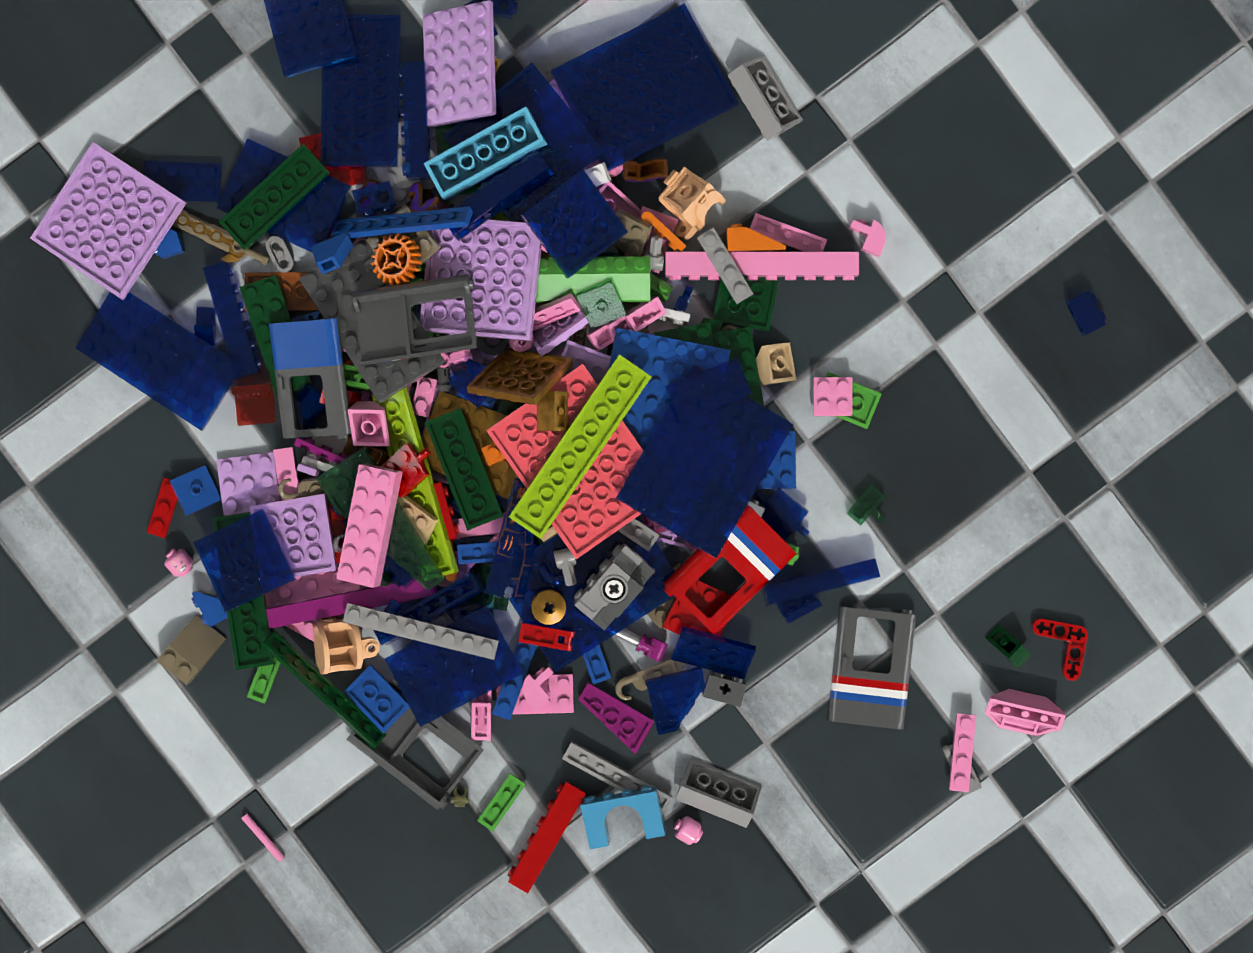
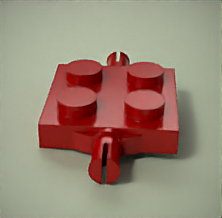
M406 443L380 466L403 472L398 493L400 498L405 497L430 475L424 463V459L431 454L429 448L425 447L418 453L411 443Z

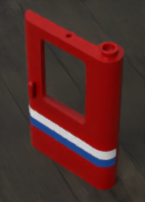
M744 502L663 582L665 586L663 590L670 597L674 595L702 624L716 635L797 553ZM724 557L745 578V583L710 617H707L685 596V592L719 558Z

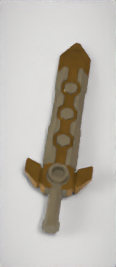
M183 209L172 225L203 239L215 247L228 253L230 252V254L221 258L222 261L227 263L240 261V258H244L246 255L262 262L264 265H267L270 261L269 256H265L251 248L244 251L225 229L210 224Z

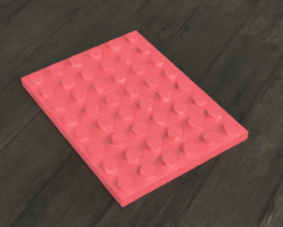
M583 364L561 378L549 390L568 392V429L598 386ZM527 403L486 430L526 489L531 485L567 432L538 431L537 404L529 405ZM623 421L614 431L551 524L575 559H578L672 493Z

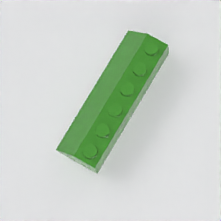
M650 256L541 257L536 303H549L570 293L578 302H651Z

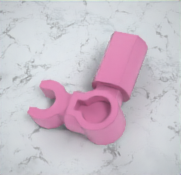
M471 349L451 352V355L442 353L441 356L446 363L439 367L445 369L449 368L452 363L456 365L472 360Z

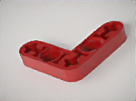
M1042 618L1034 620L1032 631L1036 635L1067 641L1062 674L1070 681L1077 680L1082 670L1088 637L1087 630L1082 626ZM1043 622L1044 626L1050 627V623H1053L1050 628L1051 635H1048V630H1041V633H1039L1036 625H1040ZM1058 625H1062L1065 629L1062 636H1057L1054 632L1055 627ZM1070 626V631L1077 632L1078 629H1080V632L1083 633V637H1079V639L1077 640V637L1075 635L1069 634L1068 627ZM1072 648L1079 649L1080 655L1078 658L1070 656ZM1068 660L1078 662V665L1074 664L1073 666L1076 674H1072V677L1067 673V669H1071L1072 666L1071 663H1068Z

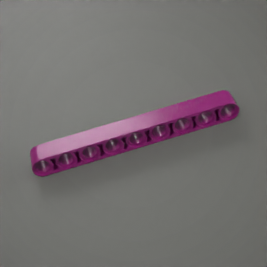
M423 577L380 585L374 588L370 587L275 606L265 610L269 628H275L345 614L347 603L375 608L438 595L435 578L424 581Z

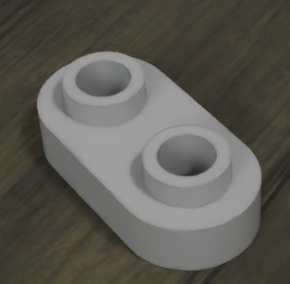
M278 236L270 237L266 242V249L275 268L279 272H290L293 269L294 261L285 242ZM275 243L279 244V249L277 250L273 249V244ZM284 260L288 262L286 267L281 266V262Z

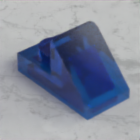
M197 307L196 325H194L196 346H216V307Z

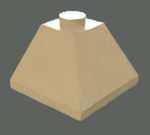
M790 342L761 347L756 357L761 386L796 380Z

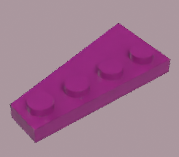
M304 437V439L297 438L294 443L297 447H302L311 453L322 456L334 463H339L343 467L358 472L359 464H365L360 460L357 463L351 461L350 456L342 452L337 455L332 452L333 448L322 444V447L314 445L315 440Z
M587 683L578 699L634 754L637 753L654 723L653 719L590 683Z

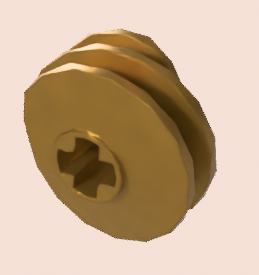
M543 590L536 594L532 600V613L540 623L546 625L555 624L564 617L566 602L557 591ZM548 602L554 605L552 606V611L549 612L548 609L544 610L545 604Z

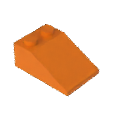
M731 224L725 231L726 249L728 252H784L786 250V245L752 229L742 227V224Z

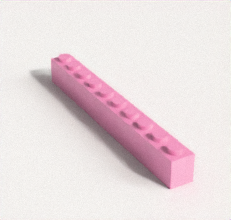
M705 252L665 253V277H669V280H681V277H689V280H700V277H708V280H719L720 276ZM729 252L742 276L746 277V280H758V277H766V280H777V277H785V280H796V277H804V280H816V277H823V280H835V277H843V280H854V277L859 276V252Z

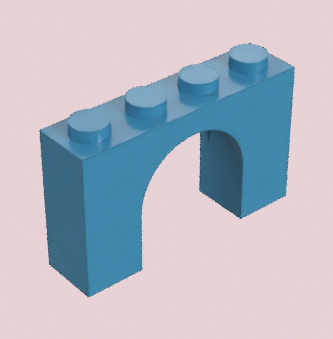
M646 785L642 786L640 790L634 791L633 789H625L622 793L618 794L608 792L603 794L602 797L597 798L595 796L585 797L580 807L589 848L596 849L609 846L610 837L606 815L614 807L622 805L632 807L640 814L646 839L665 836L666 826L657 786Z

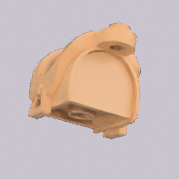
M683 167L679 173L676 170L670 173L664 180V184L668 186L659 196V201L681 220L675 228V234L683 241L691 239L697 230L702 231L705 227V215L713 204L723 205L726 202L724 197L709 182L703 180L686 167Z
M336 615L320 618L319 622L312 624L315 665L322 675L336 671L361 669L364 658L374 657L379 652V643L373 637L362 638L359 626L345 623L343 619H336Z

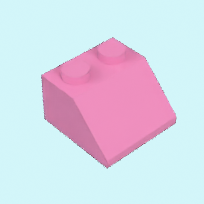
M357 401L348 409L353 446H390L385 409L375 401Z

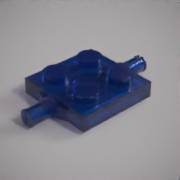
M778 488L768 498L759 491L754 496L763 504L762 508H765L761 518L784 541L795 531H798L804 537L809 534L810 531L801 525L802 520L809 511L782 489Z

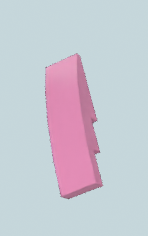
M656 296L651 298V302H643L588 333L587 336L594 349L599 352L614 342L616 328L638 332L666 314V311L659 297Z
M293 447L273 450L278 484L284 479L290 478L291 481L285 484L284 491L287 493L297 492L299 478Z
M473 660L471 740L491 741L492 660Z

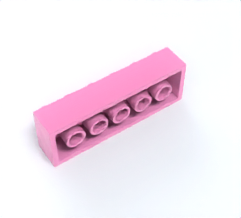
M367 463L359 464L336 579L372 588L380 586L402 471Z

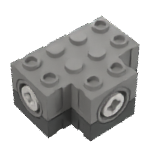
M625 542L622 545L618 544L612 550L613 556L609 560L606 558L599 566L600 571L597 574L593 573L586 581L587 586L584 590L580 588L574 595V605L603 630L623 613L641 592L646 581L655 572L654 567Z

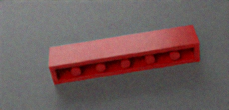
M568 780L564 784L560 783L555 792L558 794L555 801L550 800L546 807L548 813L545 817H540L536 824L539 827L535 834L531 833L527 840L529 844L527 849L521 850L517 857L519 860L517 866H512L507 874L510 877L508 883L527 894L586 795L585 790Z

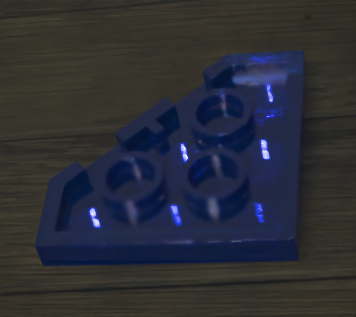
M701 666L645 680L658 735L677 731L684 717L688 715L694 706L695 700L705 689L706 684Z

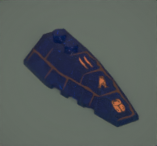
M516 477L502 523L485 593L504 598L524 600L534 562V534L509 518V515L527 490L521 480Z

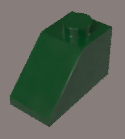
M999 624L986 637V640L1018 669L1031 656L1026 648Z

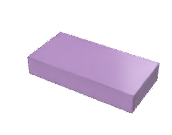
M303 463L298 464L297 471L317 477L320 476L322 471Z

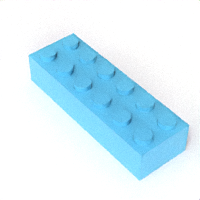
M524 107L430 159L424 165L441 197L444 200H448L546 146L547 142L530 110Z

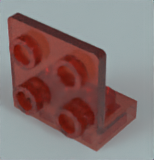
M272 384L231 387V393L235 396L238 426L276 422Z

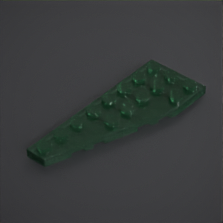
M363 447L316 478L336 512L347 520L359 464L367 463L377 466L366 447ZM397 500L386 555L394 559L400 567L409 572L423 587L431 590L446 579Z

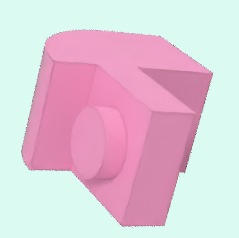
M853 220L849 229L866 236L861 251L879 257L886 242V234L882 225L875 220L872 221L871 226H867L868 222L864 220Z
M543 666L535 673L537 676L535 679L529 673L523 683V695L534 710L538 709L550 698V695L541 686L554 673L550 667L545 669Z

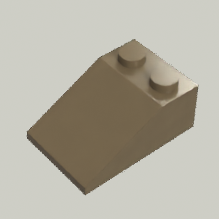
M196 615L157 659V662L184 684L188 685L225 642L226 638L213 627H209L208 624L205 625L202 619Z

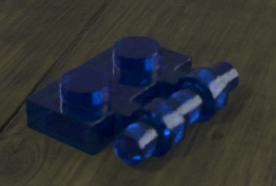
M469 358L465 365L470 370L466 373L460 368L448 384L476 408H479L488 396L468 393L467 385L473 380L472 376L475 373L478 375L483 369L478 362H474Z

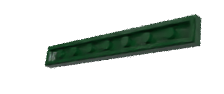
M276 630L264 640L261 645L373 750L377 748L386 737V733H382L350 699L324 675L320 674Z

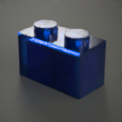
M1089 290L1065 302L1082 336L1106 325V316L1102 310L1099 311L1096 305L1098 303L1093 293L1090 294Z

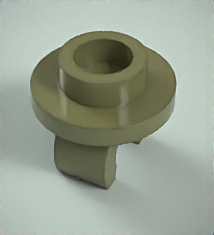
M457 788L453 789V797L450 798V802L455 807H465V804L469 803V798H466L468 794L467 788L463 789V795H458Z

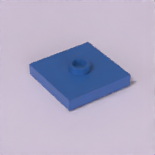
M205 465L169 481L185 516L221 501V497Z

